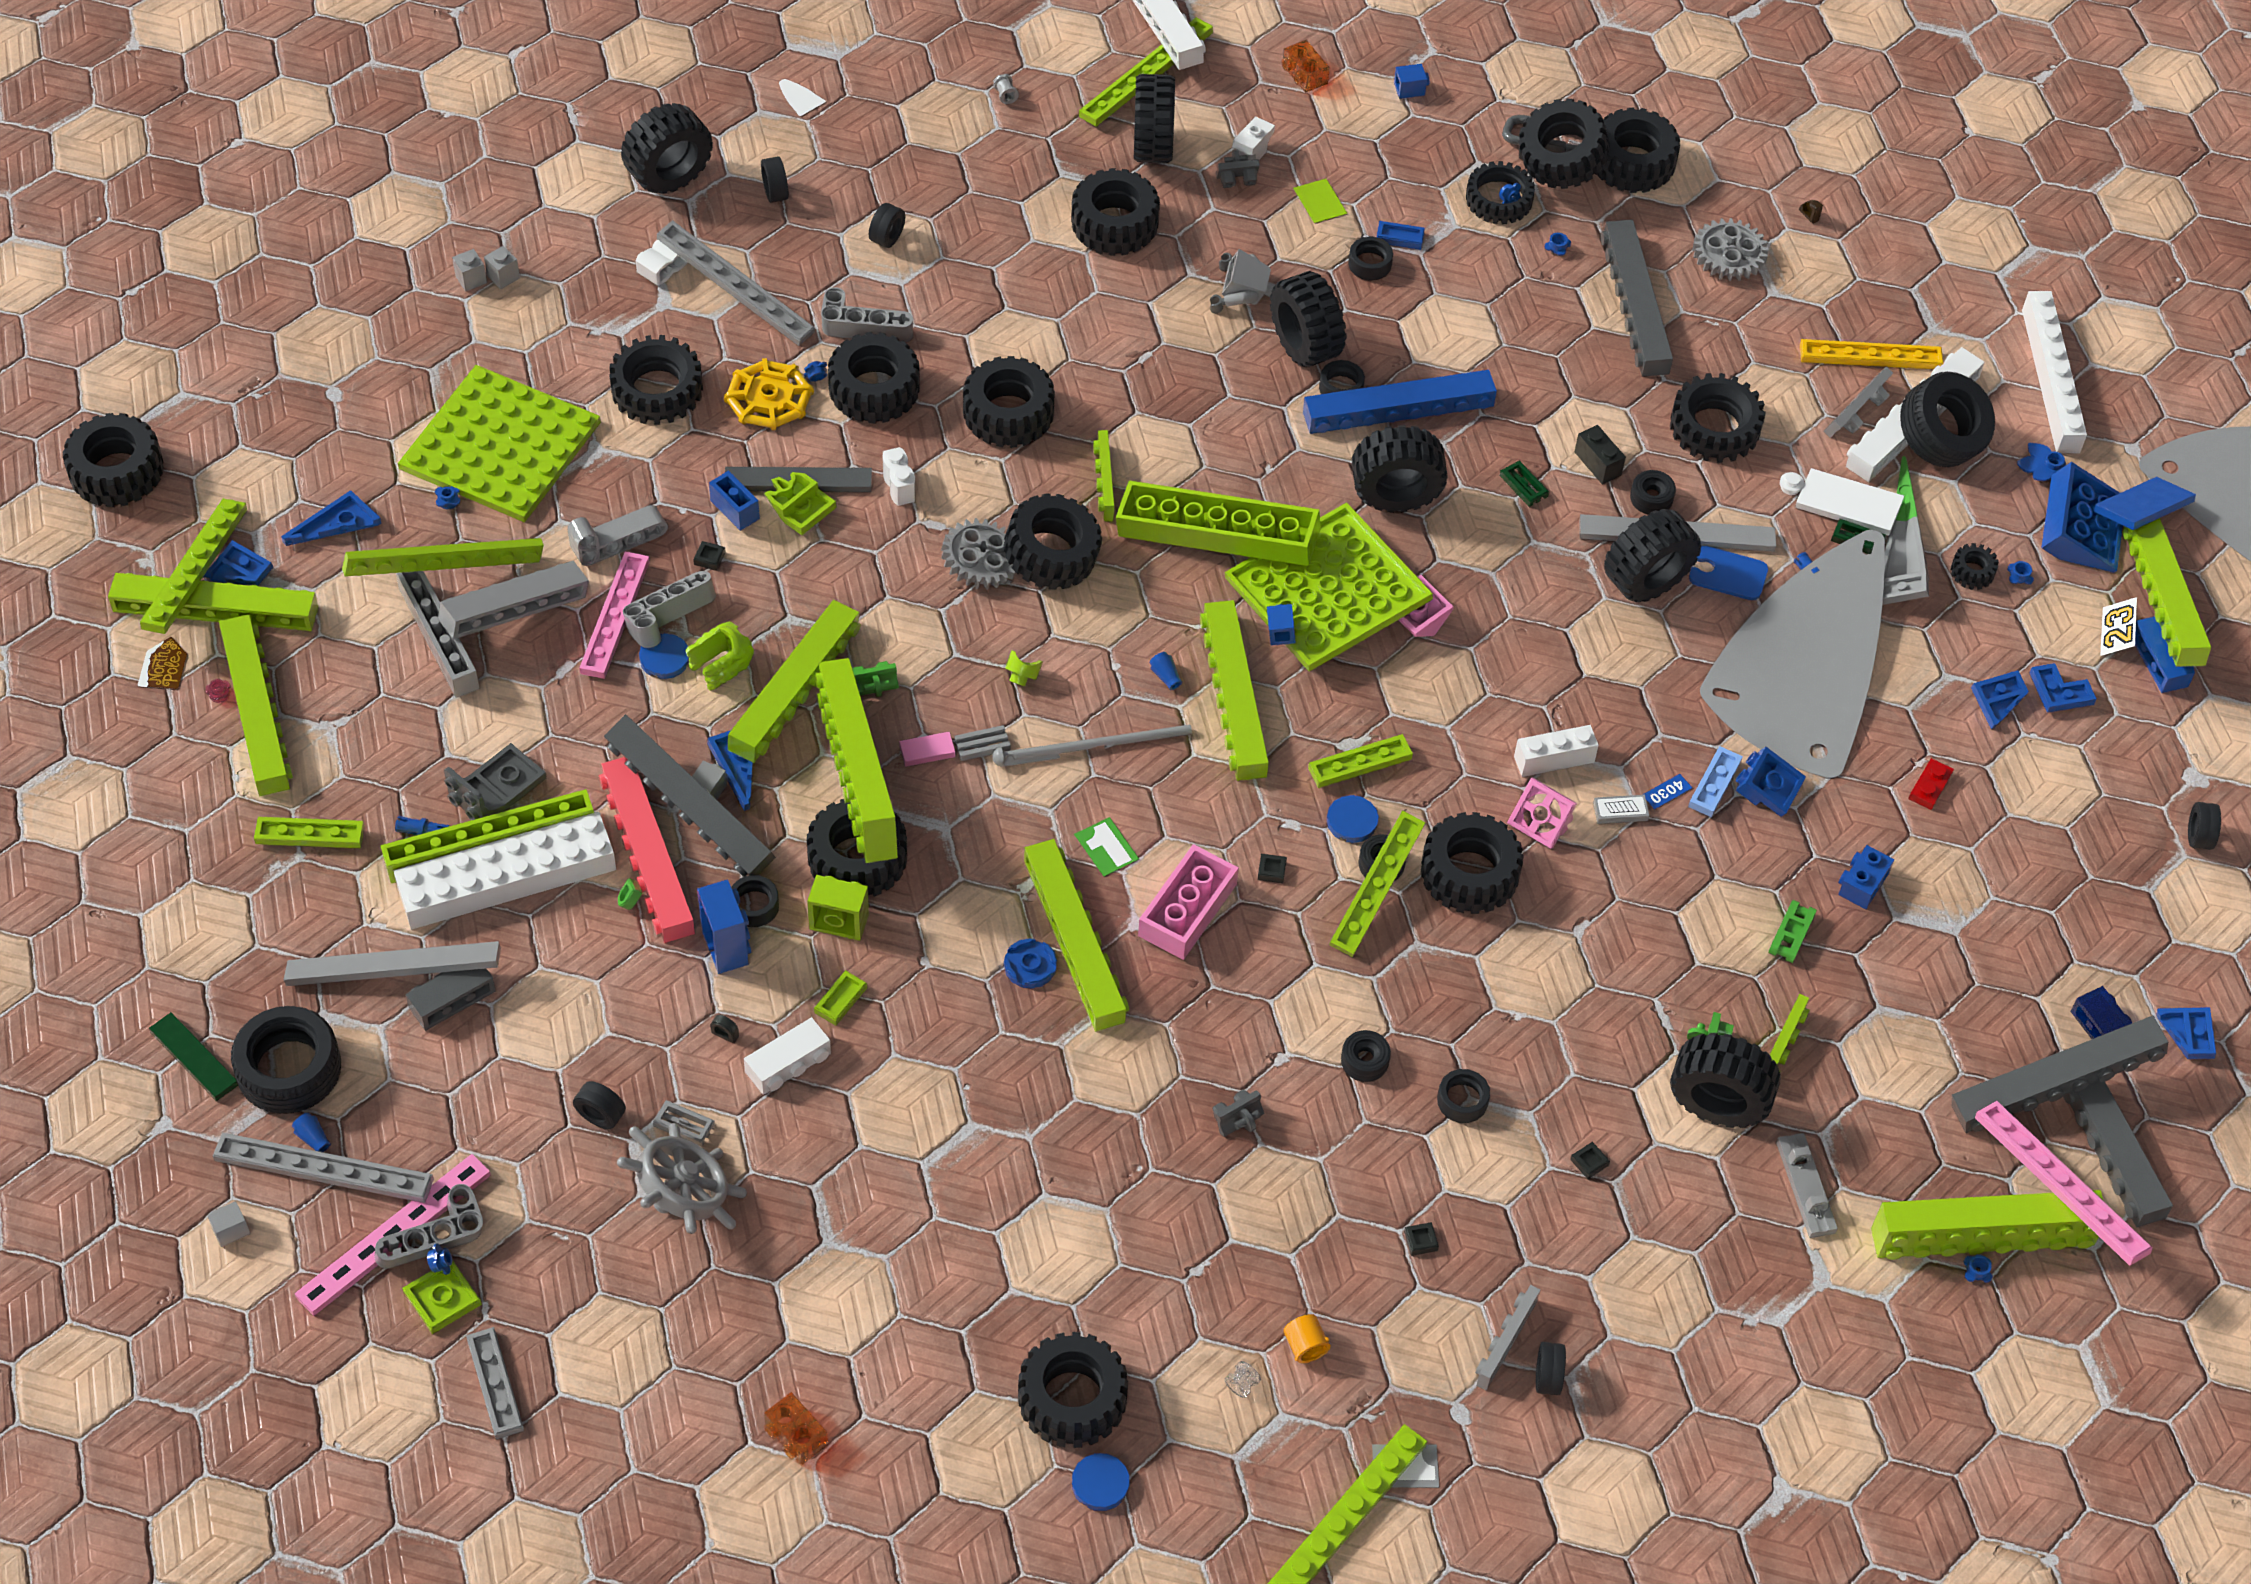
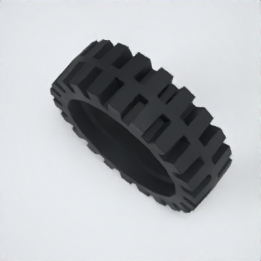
M1494 161L1489 162L1488 166L1484 163L1480 168L1474 169V173L1470 174L1466 189L1467 206L1470 207V211L1472 213L1476 212L1478 218L1484 216L1483 221L1489 222L1490 219H1493V224H1498V220L1502 224H1507L1508 220L1511 223H1515L1516 219L1520 221L1524 218V215L1527 216L1532 208L1535 184L1532 182L1533 178L1530 175L1528 176V172L1525 169L1521 171V167L1518 165L1513 168V163L1510 162L1507 165H1503V161H1498V165H1495ZM1490 182H1504L1512 185L1518 183L1521 185L1519 191L1522 197L1518 201L1509 204H1499L1484 198L1478 189Z

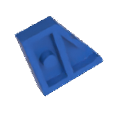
M232 540L210 566L203 578L209 582L259 586L273 569V565L267 559Z
M2018 670L1976 682L1971 687L1991 729H1994L2029 692Z
M2210 1007L2157 1009L2156 1015L2158 1020L2187 1059H2215L2216 1049Z

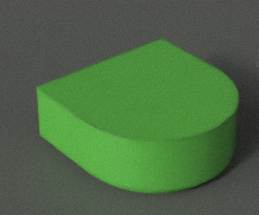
M631 878L627 879L618 895V905L620 907L630 910L641 897L643 892L637 881Z

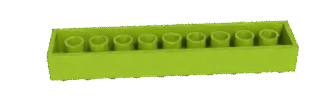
M845 658L819 662V673H815L816 685L820 692L817 693V703L819 709L823 708L821 709L823 724H825L827 739H832L829 740L831 755H835L834 764L836 771H839L840 787H845L843 788L844 802L850 803L847 804L849 820L854 819L852 821L853 835L859 836L856 837L858 853L864 854L866 863L896 859L898 856L895 814L850 660Z

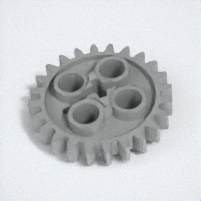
M1721 218L1719 224L1712 220L1711 226L1704 224L1703 229L1698 230V234L1694 238L1692 251H1695L1693 257L1698 258L1697 264H1704L1703 271L1710 269L1711 276L1718 273L1719 279H1722L1725 275L1729 281L1732 280L1733 276H1736L1738 281H1741L1742 275L1749 279L1751 273L1757 275L1758 270L1763 269L1768 257V242L1763 240V234L1757 235L1758 228L1749 229L1750 223L1743 226L1742 220H1739L1736 224L1732 218L1729 219L1728 223Z
M975 518L973 524L966 519L964 525L956 523L955 529L950 528L949 533L945 535L941 551H943L941 559L946 560L944 567H951L949 574L957 573V581L964 578L966 579V586L973 582L976 589L979 588L980 584H983L986 590H988L990 584L998 588L1000 582L1006 585L1008 579L1012 580L1016 572L1012 569L1013 564L1010 565L1008 563L1006 553L1004 552L1005 526L998 529L996 528L997 522L988 525V520L985 519L983 524H981Z

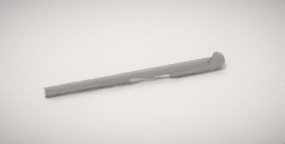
M1183 725L1004 752L999 747L994 751L992 757L997 766L1004 767L1058 759L1061 753L1087 750L1102 745L1106 749L1122 744L1191 735L1192 729L1191 725Z

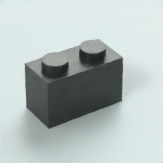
M1599 425L1578 434L1574 452L1601 484H1605L1622 475L1626 456Z

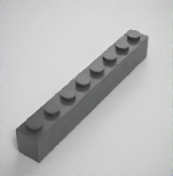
M1607 221L1604 231L1601 232V244L1606 247V261L1610 262L1611 265L1610 276L1612 280L1615 279L1616 283L1615 294L1617 297H1620V312L1625 315V330L1630 333V347L1632 350H1635V365L1640 368L1642 377L1670 374L1673 356L1634 221Z
M626 714L604 735L609 742L606 747L617 757L622 754L627 759L624 764L633 773L636 774L640 771L645 776L642 781L652 791L658 788L663 793L660 798L671 809L676 805L682 811L679 816L689 826L694 822L700 828L697 833L707 843L710 840L714 841L718 845L715 850L725 860L729 857L736 862L733 867L743 877L759 875L776 858L760 840Z
M2153 1015L1952 1094L1951 1106L1965 1133L1970 1131L1978 1132L1985 1129V1127L1975 1119L1976 1113L1996 1101L2012 1115L2023 1110L2025 1112L2032 1111L2041 1103L2057 1101L2064 1094L2072 1091L2080 1092L2086 1089L2089 1084L2097 1081H2108L2117 1073L2122 1071L2130 1072L2137 1069L2140 1064L2148 1061L2156 1062L2162 1059L2167 1054L2169 1042Z

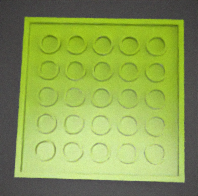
M475 365L400 459L398 468L439 487L453 486L460 490L458 495L525 523L601 423V419L597 414Z
M1347 502L1320 517L1321 530L1309 566L1250 557L1225 572V579L1267 625V606L1292 604L1296 643L1285 644V646L1309 672L1433 600V593Z

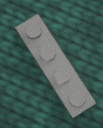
M1530 1285L1526 1293L1520 1292L1514 1303V1307L1517 1308L1513 1316L1511 1314L1506 1316L1501 1326L1504 1332L1501 1337H1494L1488 1349L1491 1352L1487 1360L1482 1358L1475 1373L1479 1375L1476 1386L1487 1391L1538 1301L1540 1289Z

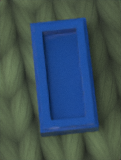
M1379 221L1377 237L1385 240L1392 246L1421 250L1425 228Z

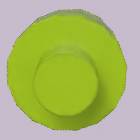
M1011 650L1005 669L1012 671L1009 681L1025 686L1028 678L1037 680L1043 661L1023 662L1017 657L1016 652Z

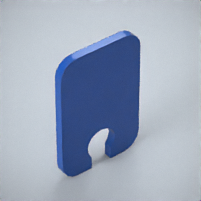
M1701 546L1700 556H1697V561L1711 563L1714 570L1704 572L1699 568L1691 567L1689 580L1692 584L1747 600H1757L1760 598L1768 572V566L1765 562L1717 548Z

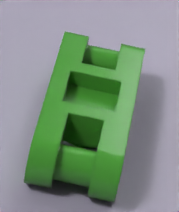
M1792 900L1768 953L1774 956L1777 954L1786 958V961L1793 963L1813 922L1817 909L1809 907V909L1800 905V902ZM1782 941L1792 944L1791 948L1781 945Z

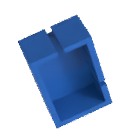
M728 879L697 888L702 933L709 951L714 950L711 952V957L717 973L721 974L749 965L748 954L752 953L748 941L750 939L747 928L749 921L745 910H740L738 905L741 902L737 889L731 888Z

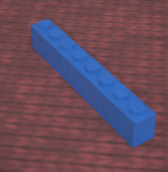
M1482 370L1304 397L1303 415L1310 434L1324 433L1333 430L1371 426L1387 422L1392 423L1434 415L1439 416L1467 410L1486 409L1494 407L1497 390L1490 371Z

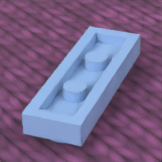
M1719 746L1688 807L1712 817L1743 756Z

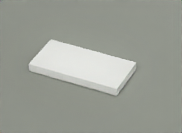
M1811 468L1795 508L1838 521L1843 519L1889 536L1902 506L1904 496Z

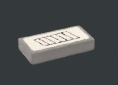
M1645 795L1594 798L1593 805L1597 824L1648 821L1649 819Z

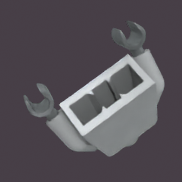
M1238 249L1233 257L1230 253H1224L1221 256L1222 260L1219 261V269L1227 271L1222 291L1224 298H1221L1219 295H1213L1210 298V310L1212 313H1220L1223 310V305L1227 307L1239 304L1255 305L1263 295L1270 297L1271 291L1276 284L1269 282L1271 272L1269 266L1262 263L1254 254H1247Z

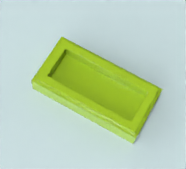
M845 970L814 1007V1013L837 1026L865 992L867 983Z

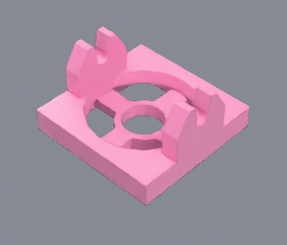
M1531 778L1507 823L1552 849L1558 838L1568 830L1567 826L1573 820L1572 813L1577 803L1537 779ZM1536 794H1547L1542 803L1535 805L1530 802ZM1554 799L1560 806L1561 819L1552 815L1550 806ZM1538 806H1544L1548 811V816L1543 821L1535 817L1534 812ZM1526 810L1531 812L1533 819L1530 826L1527 825L1524 819ZM1549 822L1556 826L1549 832H1537L1542 823Z

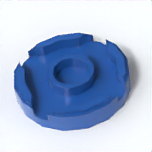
M660 634L661 642L651 648L641 646L639 652L640 664L646 674L650 676L652 674L659 679L674 678L682 674L689 663V658L685 651L688 645L682 638L676 635Z
M1349 795L1343 796L1331 804L1326 821L1328 829L1335 837L1346 839V842L1357 843L1367 840L1374 834L1377 829L1379 816L1377 809L1370 801L1360 796Z
M1030 938L1019 940L1007 950L1004 958L1006 976L1012 983L1020 987L1031 989L1042 987L1050 982L1056 973L1057 958L1055 951L1045 942H1037L1036 939Z
M1095 1453L1083 1458L1076 1465L1072 1474V1490L1076 1499L1088 1506L1089 1509L1107 1511L1117 1507L1129 1491V1473L1126 1466L1117 1457L1105 1453Z

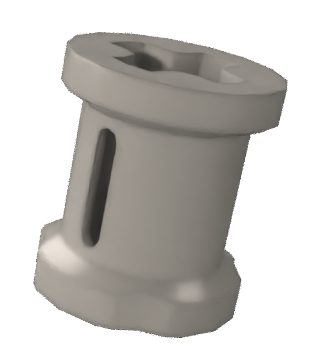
M1009 74L999 75L993 81L994 88L999 91V99L1004 104L1013 103L1019 97V92L1013 86V79Z

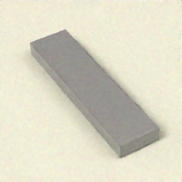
M494 1327L466 1335L496 1440L523 1432V1424Z

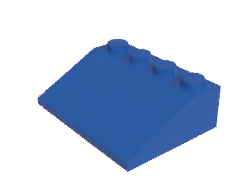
M2073 462L2052 474L2041 548L2059 560L2113 573L2116 572L2118 569L2123 525L2097 514L2094 510L2095 504L2120 492Z

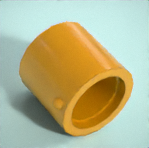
M1314 1314L1303 1315L1294 1319L1283 1330L1294 1353L1295 1361L1299 1363H1309L1317 1360L1330 1350L1329 1338L1326 1337L1317 1316Z

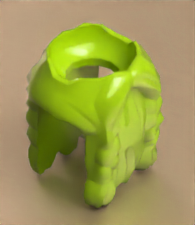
M730 621L719 624L716 628L705 632L702 637L685 650L689 658V667L692 671L699 669L721 652H729L703 669L704 680L708 683L707 688L710 691L731 680L740 671L746 670L754 655L750 639L742 635L737 630L738 626Z

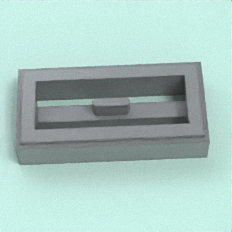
M1004 725L954 736L961 761L992 755L999 747L1002 748L1003 752L1011 750ZM997 742H1002V743H999V744H994V745L987 746L988 744L997 743ZM978 747V748H976V749H971V750L964 751L965 749H970V748Z
M667 1100L653 1121L654 1127L668 1133L670 1124H678L680 1126L681 1138L687 1139L701 1147L705 1143V1138L709 1137L710 1130L715 1126V1120ZM667 1110H668V1111H670V1112H672V1113H675V1114H677V1115H679V1116H682V1117H684V1118H687V1119H689V1120H691V1121H694V1122H696V1123H698V1124H701V1125H703V1126H705V1127H704V1128H701V1127L696 1126V1125H694V1124H692V1123H689V1121H687V1120H685V1119H683V1118H677V1117H675V1116H673V1115H670V1114H668V1113H666V1112H667Z

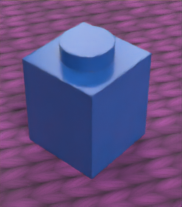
M1422 64L1396 67L1394 85L1399 99L1425 96L1426 86H1429L1430 80L1429 74L1424 71Z
M1292 604L1267 606L1271 646L1296 643Z

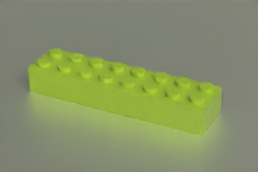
M1136 481L1128 482L1116 515L1119 537L1305 566L1310 565L1321 530L1319 509Z
M2092 1190L2103 1200L2101 1190ZM2054 1193L1882 1202L1871 1227L1877 1258L1887 1257L1890 1260L1899 1259L1904 1256L1924 1258L1929 1255L1939 1254L1946 1257L1957 1253L1978 1255L1991 1251H1996L1997 1253H2007L2011 1250L2032 1252L2043 1248L2061 1250L2065 1247H2078L2085 1249L2094 1246L2099 1238Z

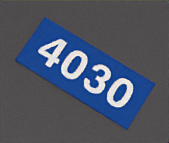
M1678 774L1643 795H1645L1647 802L1656 809L1692 789V787L1681 774Z

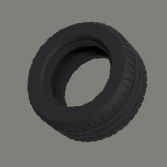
M281 1006L265 1010L244 1024L234 1039L231 1050V1063L239 1088L250 1103L259 1109H264V1111L288 1114L307 1110L324 1100L339 1080L341 1055L334 1032L323 1017L307 1008ZM298 1041L309 1045L315 1050V1056L310 1065L301 1073L289 1078H273L264 1075L258 1070V1064L263 1055L273 1046L283 1042Z

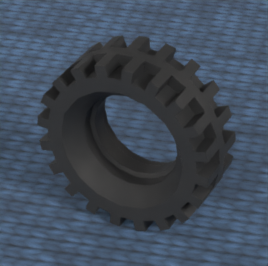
M651 335L645 336L646 341L639 342L636 338L632 340L631 347L623 345L621 347V355L615 353L613 356L614 364L610 363L609 377L614 404L618 403V410L621 413L627 410L629 419L633 420L636 416L640 417V423L646 424L647 420H654V425H660V420L667 419L668 423H672L677 415L681 418L686 417V409L693 411L696 408L695 400L700 401L702 398V371L697 353L695 351L690 352V346L686 342L682 346L679 345V340L675 337L671 341L665 340V335H659V339H651ZM653 371L669 372L679 379V383L674 389L659 394L643 393L635 388L634 383L640 376Z
M1706 373L1704 379L1695 376L1693 377L1692 384L1686 381L1683 384L1682 391L1678 390L1670 417V429H1674V440L1681 439L1680 447L1682 449L1690 448V455L1694 457L1697 454L1703 455L1704 461H1709V457L1717 459V463H1723V459L1729 457L1732 462L1736 461L1738 454L1742 457L1747 456L1749 449L1753 450L1756 447L1757 441H1759L1766 411H1763L1764 401H1758L1759 393L1757 390L1751 392L1749 390V383L1746 382L1742 385L1738 383L1739 378L1733 376L1732 380L1726 379L1723 373H1719L1718 378L1712 377L1711 373ZM1719 409L1732 415L1738 422V428L1730 432H1715L1701 426L1695 419V415L1702 410Z

